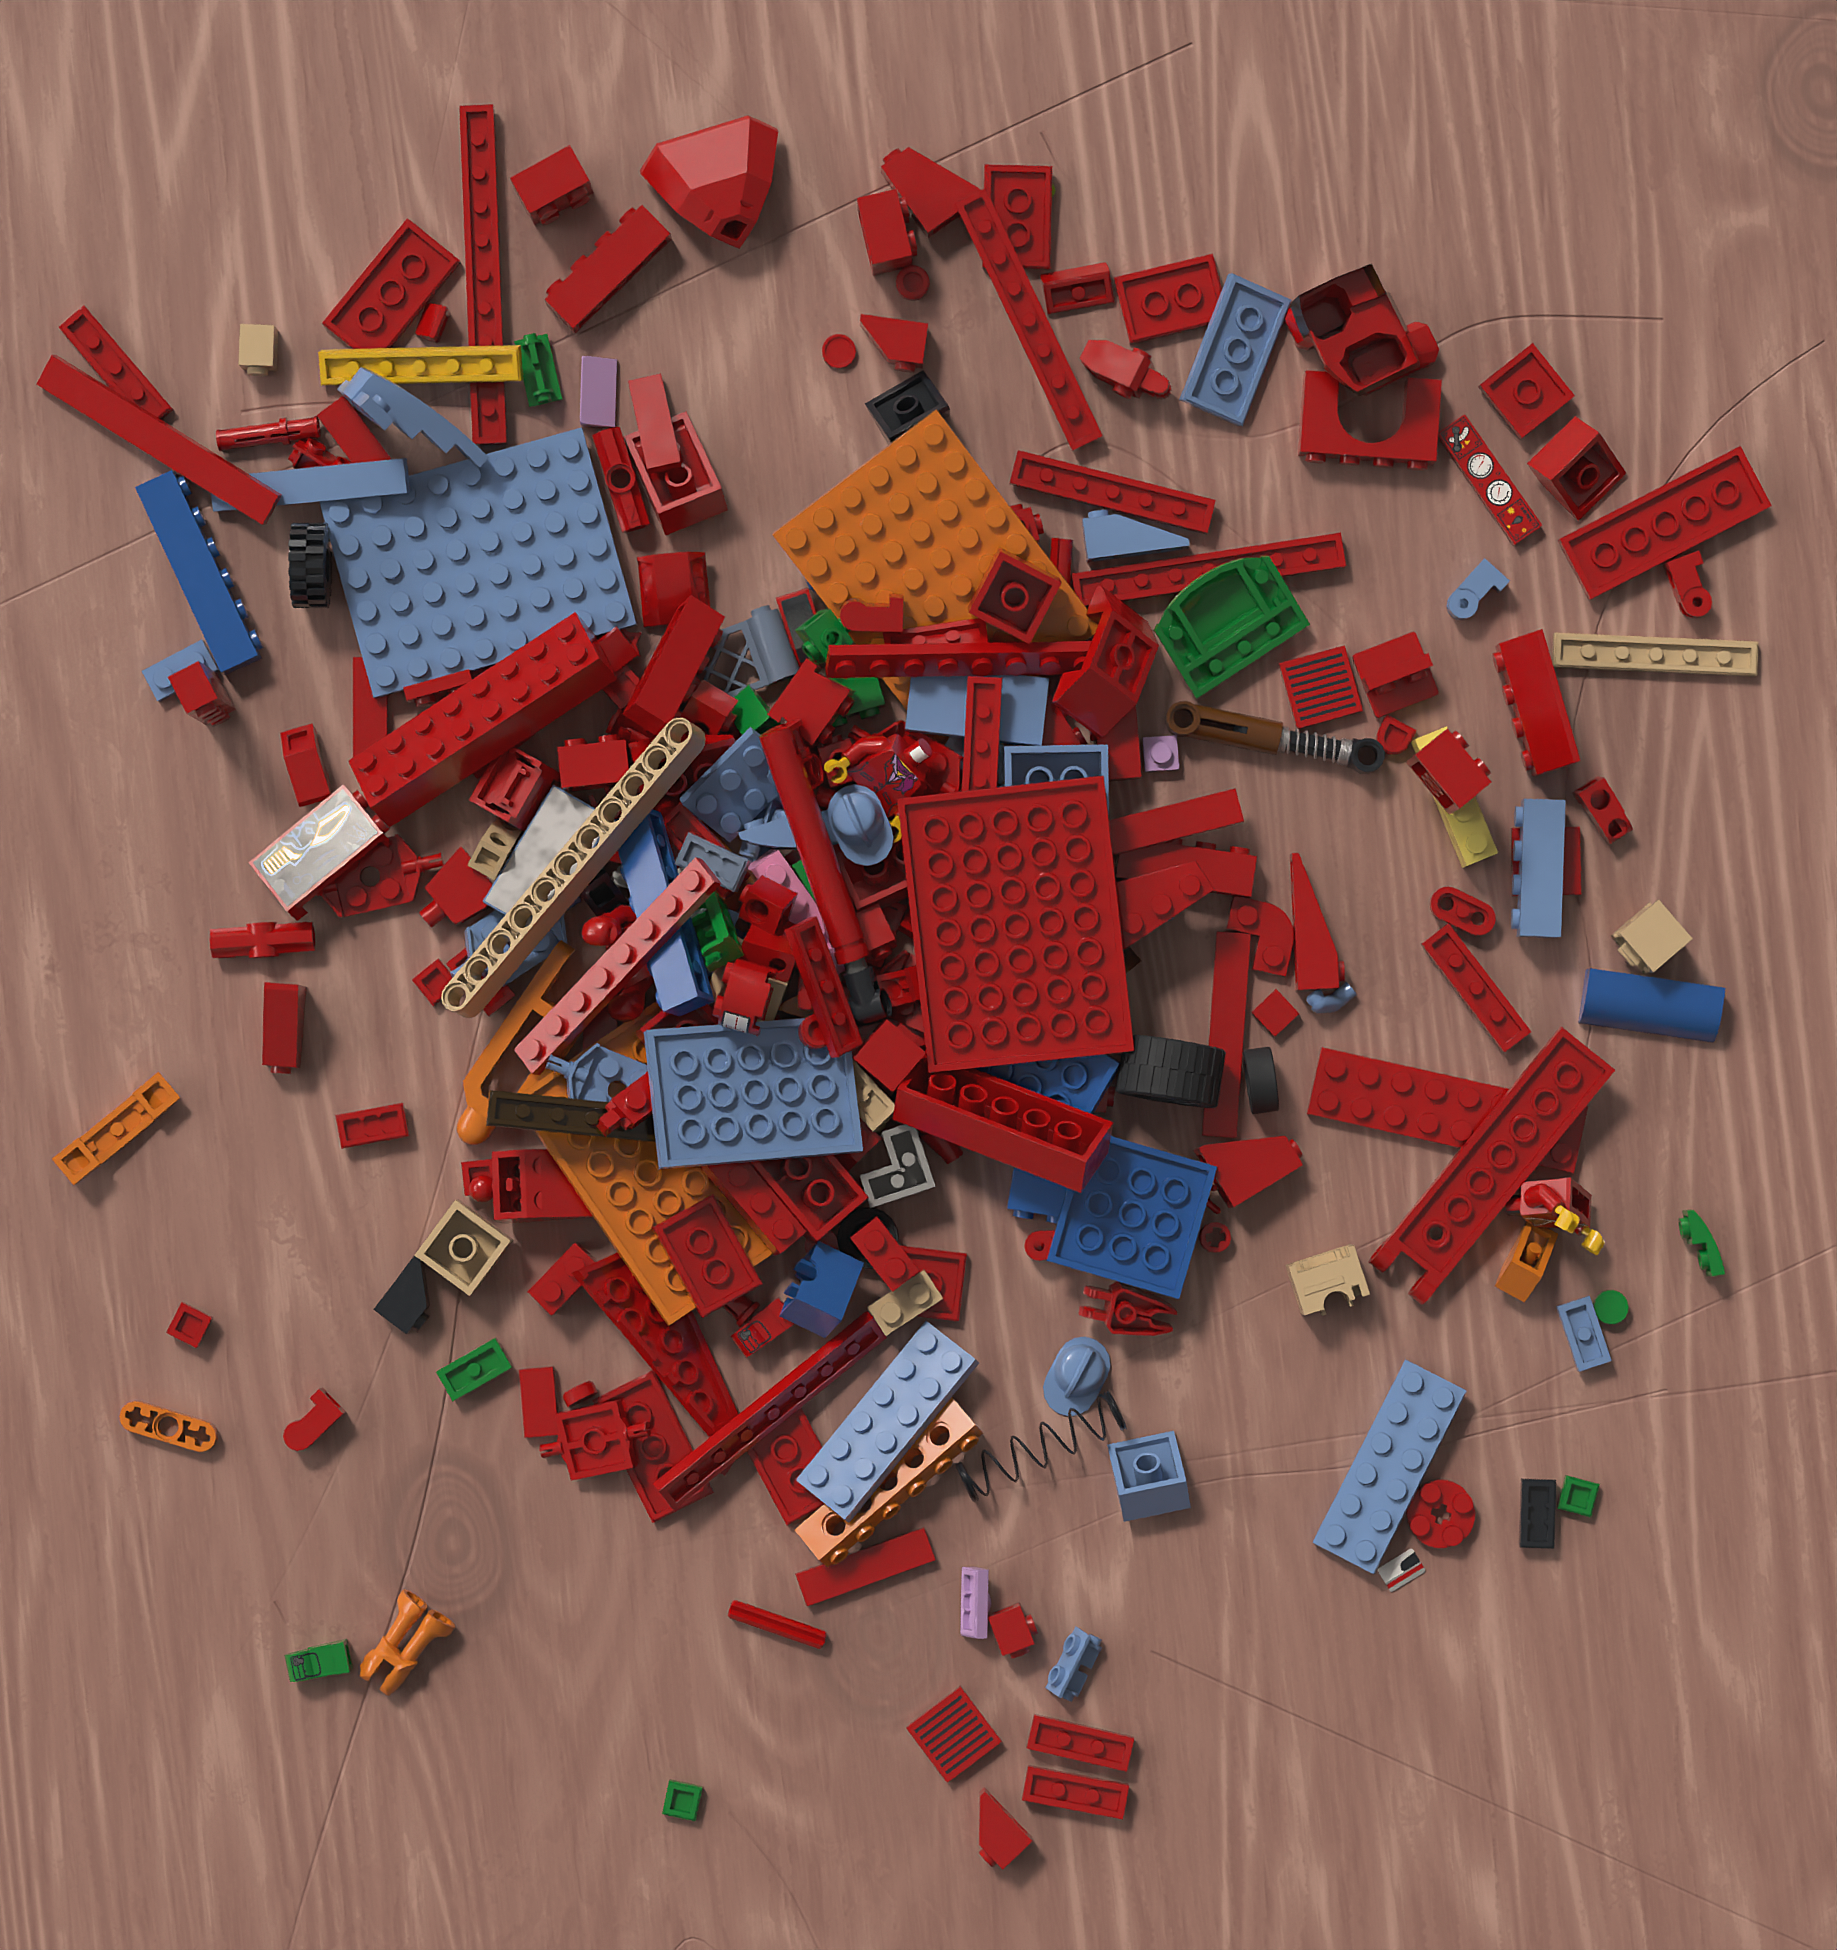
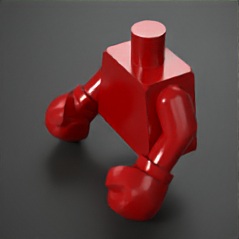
M620 905L610 913L593 917L583 925L582 939L590 945L605 946L607 951L636 921V914L630 906ZM647 963L623 987L621 994L616 995L607 1004V1012L613 1019L620 1022H629L642 1013L645 1005V993L654 983V978L648 971Z

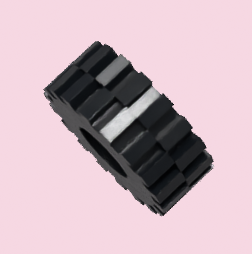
M292 523L289 534L288 553L289 589L291 590L292 607L329 608L332 593V548L328 523Z

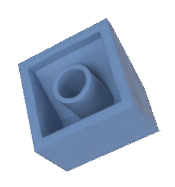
M1174 1431L1107 1444L1124 1522L1191 1508L1187 1481Z

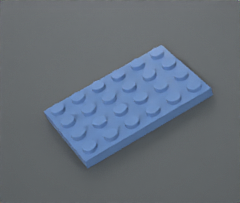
M805 1018L757 1022L756 1026L761 1028L759 1036L721 1025L646 1030L644 1032L659 1169L862 1152L863 1145L852 1051L840 1057L831 1058L827 1046L821 1049H810L805 1046L798 1036V1028Z

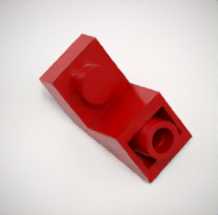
M313 723L281 732L283 757L299 807L324 801L332 792L329 773L320 756L317 731Z

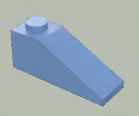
M1108 510L1088 512V518H1083L1081 522L1087 563L1186 550L1190 546L1188 538L1118 514L1109 515Z

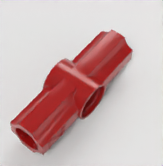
M621 427L608 428L593 434V441L622 533L633 532L651 525ZM618 472H626L630 475L631 480L628 486L616 488L612 485L613 476Z
M307 921L287 924L259 922L246 924V927L210 929L209 937L212 958L218 959L240 956L267 958L277 957L282 953L315 951L316 944L314 923Z

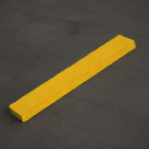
M521 345L330 349L318 352L321 386L341 385L345 380L350 381L360 367L377 373L395 384L523 380Z

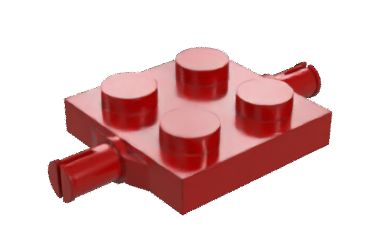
M621 1399L561 1411L554 1414L558 1428L557 1441L541 1444L539 1450L540 1452L544 1451L541 1453L542 1458L561 1455L567 1464L571 1481L634 1468L638 1465L633 1448V1439L651 1436V1429L645 1430L651 1426L648 1422L630 1426L626 1420Z

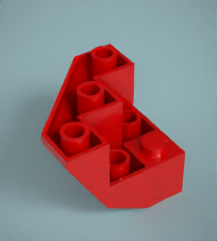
M747 115L656 143L640 169V174L679 215L709 236L740 249L757 223L772 183L778 129Z

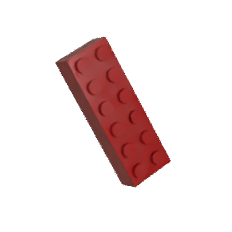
M926 1054L897 1088L893 1120L1079 1193L1083 1191L1108 1154L1113 1122L974 1068L929 1073Z

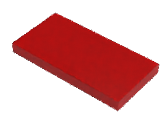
M407 218L322 324L352 349L392 348L459 266L461 261Z
M653 1370L592 1400L594 1404L621 1399L625 1417L630 1426L648 1422L651 1426L645 1429H651V1436L633 1439V1448L638 1465L634 1468L626 1469L652 1523L714 1493L710 1482H708L673 1510L653 1485L656 1480L694 1451Z

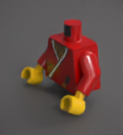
M1572 1178L1523 1182L1521 1185V1195H1513L1506 1203L1508 1216L1521 1215L1534 1227L1561 1228L1571 1234L1575 1232L1578 1236L1585 1235L1586 1238L1581 1246L1594 1255H1598L1605 1244L1601 1234L1590 1229L1592 1195Z

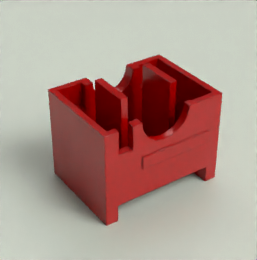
M512 747L489 763L469 801L525 832L538 811L541 800L552 788L550 786L552 781L555 779L560 782V773L523 751ZM523 761L526 762V763H529V762H530V763H532L533 766H535V768L533 769L532 767H530V766H528V765H526V764H524V763H522V762H523ZM497 806H499V807L503 808L504 810L508 811L509 814H507V813H505V812L502 813L499 809H497Z
M883 1019L854 1052L852 1058L893 1092L926 1052L914 1043L918 1037L902 1023L899 1022L895 1026L888 1019Z

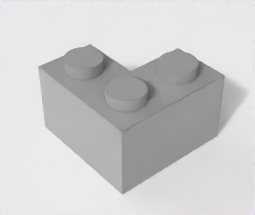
M904 1124L883 1131L882 1135L892 1165L860 1175L865 1193L868 1196L867 1200L870 1208L936 1187L917 1129Z

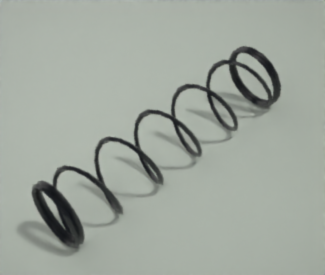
M1107 1390V1392L1099 1394L1097 1398L1103 1437L1097 1434L1076 1409H1069L1068 1418L1074 1451L1067 1447L1047 1423L1040 1422L1039 1432L1045 1465H1042L1018 1437L1011 1436L1010 1445L1016 1479H1013L988 1450L983 1449L981 1459L987 1493H984L967 1474L962 1462H956L955 1466L971 1500L975 1502L979 1499L974 1487L984 1496H988L990 1493L984 1453L989 1455L1011 1481H1018L1019 1472L1013 1439L1019 1442L1040 1467L1047 1468L1048 1458L1042 1425L1050 1430L1069 1453L1075 1455L1077 1444L1071 1411L1079 1416L1098 1439L1104 1441L1106 1431L1100 1397L1107 1401L1120 1430H1127L1125 1421L1111 1392Z

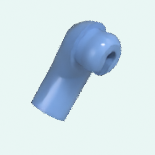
M1345 982L1328 996L1323 995L1321 990L1316 989L1307 996L1306 1001L1312 1006L1311 1010L1317 1014L1338 1011L1357 994Z

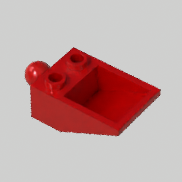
M547 1149L493 1151V1179L486 1175H480L475 1177L469 1185V1193L475 1201L484 1203L493 1198L494 1220L506 1224L594 1218ZM518 1167L520 1169V1178L516 1174ZM519 1201L521 1203V1211L517 1207Z

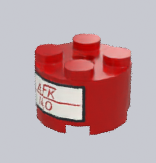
M737 958L735 963L727 962L722 982L727 984L724 996H717L712 1014L714 1017L719 1018L718 1025L759 1036L761 1028L756 1026L758 1019L765 1021L774 987H771L768 981L769 977L776 978L777 969Z

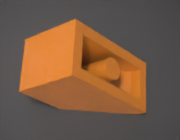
M1526 1221L1503 1263L1495 1287L1525 1303L1543 1276L1558 1233L1548 1228L1534 1227Z

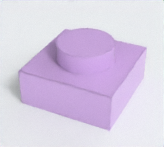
M1177 735L1142 738L1145 772L1179 770Z

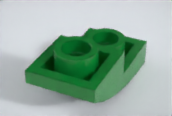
M1682 1210L1683 1218L1678 1219L1680 1235L1682 1239L1687 1238V1244L1701 1243L1702 1249L1697 1251L1700 1269L1706 1270L1707 1276L1724 1275L1722 1258L1710 1230L1694 1210Z

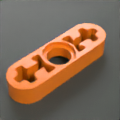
M132 1401L127 1403L120 1411V1422L126 1430L197 1452H204L211 1449L218 1440V1431L213 1423L150 1403ZM136 1407L141 1408L140 1414L149 1418L153 1417L152 1411L158 1412L152 1424L153 1432L147 1430L150 1425L148 1422L140 1421L136 1426L132 1425V1418L127 1417L128 1411H135ZM166 1416H171L178 1422V1431L173 1436H166L160 1431V1421ZM185 1421L191 1422L188 1427L189 1430L199 1431L202 1426L205 1427L206 1434L211 1436L210 1441H204L202 1445H198L197 1438L191 1435H185V1441L180 1440L185 1431Z

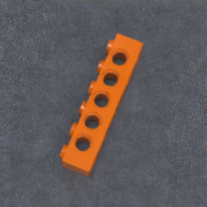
M951 1397L869 1499H871L872 1504L867 1512L859 1513L858 1511L848 1523L824 1504L795 1529L796 1533L824 1565L829 1567L832 1564L840 1563L847 1557L848 1550L858 1541L863 1542L874 1533V1527L882 1520L895 1516L901 1509L900 1505L910 1496L915 1497L926 1488L927 1481L934 1475H940L947 1471L953 1463L952 1460L962 1451L967 1452L978 1443V1437L983 1432L960 1404ZM949 1432L948 1442L937 1446L938 1437L942 1433ZM917 1455H924L923 1463L917 1468H911L912 1459ZM892 1477H897L896 1487L885 1491L886 1482ZM840 1522H845L846 1526L843 1533L833 1536L834 1527Z

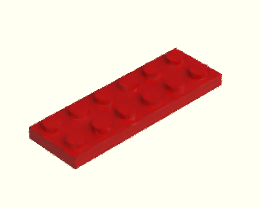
M1739 446L1560 538L1558 542L1587 598L1591 600L1770 508L1772 505L1742 447Z

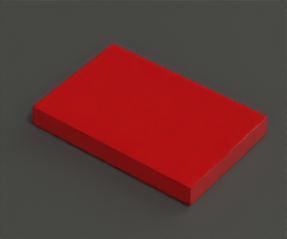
M985 164L984 188H986L1023 268L1050 270L1053 166Z
M1213 254L1114 277V284L1129 345L1208 326L1222 291Z
M714 1194L652 1227L701 1318L763 1285Z
M802 1407L747 1451L786 1525L824 1505L820 1499L796 1481L798 1476L823 1447Z

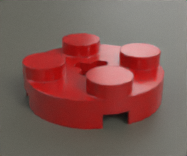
M1435 1479L1424 1483L1421 1487L1419 1486L1406 1512V1518L1410 1530L1419 1541L1430 1547L1447 1548L1460 1544L1469 1535L1475 1522V1509L1472 1498L1463 1487L1450 1480ZM1441 1504H1445L1446 1511L1450 1513L1448 1519H1443L1441 1523H1436V1517L1431 1514L1433 1508L1439 1509Z

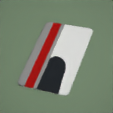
M1409 1549L1378 1568V1572L1388 1589L1393 1592L1424 1573L1425 1568L1414 1550Z

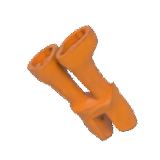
M403 1589L398 1596L399 1613L390 1630L381 1638L377 1647L364 1657L363 1662L360 1664L359 1676L366 1681H369L379 1671L384 1660L394 1666V1669L386 1676L384 1683L379 1689L386 1696H390L401 1686L410 1671L418 1664L416 1660L434 1638L447 1637L455 1629V1624L448 1617L431 1609L401 1652L398 1645L428 1608L423 1599L406 1589Z

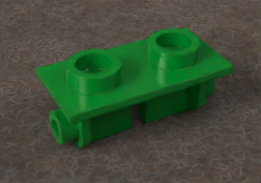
M536 333L523 336V339L514 341L515 345H521L523 382L529 407L563 400L548 334L538 336Z

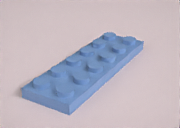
M925 1321L798 1476L796 1481L849 1523L977 1367L979 1362L929 1322Z
M1405 1359L1313 1543L1375 1574L1467 1390Z

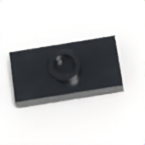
M1521 1478L1520 1548L1554 1549L1555 1479Z

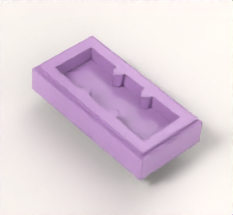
M962 1567L961 1636L975 1639L987 1638L988 1612L991 1607V1598L988 1593L989 1569Z

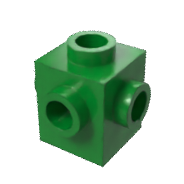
M831 609L818 611L795 630L804 643L801 645L804 653L809 659L818 663H826L828 645H851L854 642L848 634L851 630L843 626L840 618L837 619Z

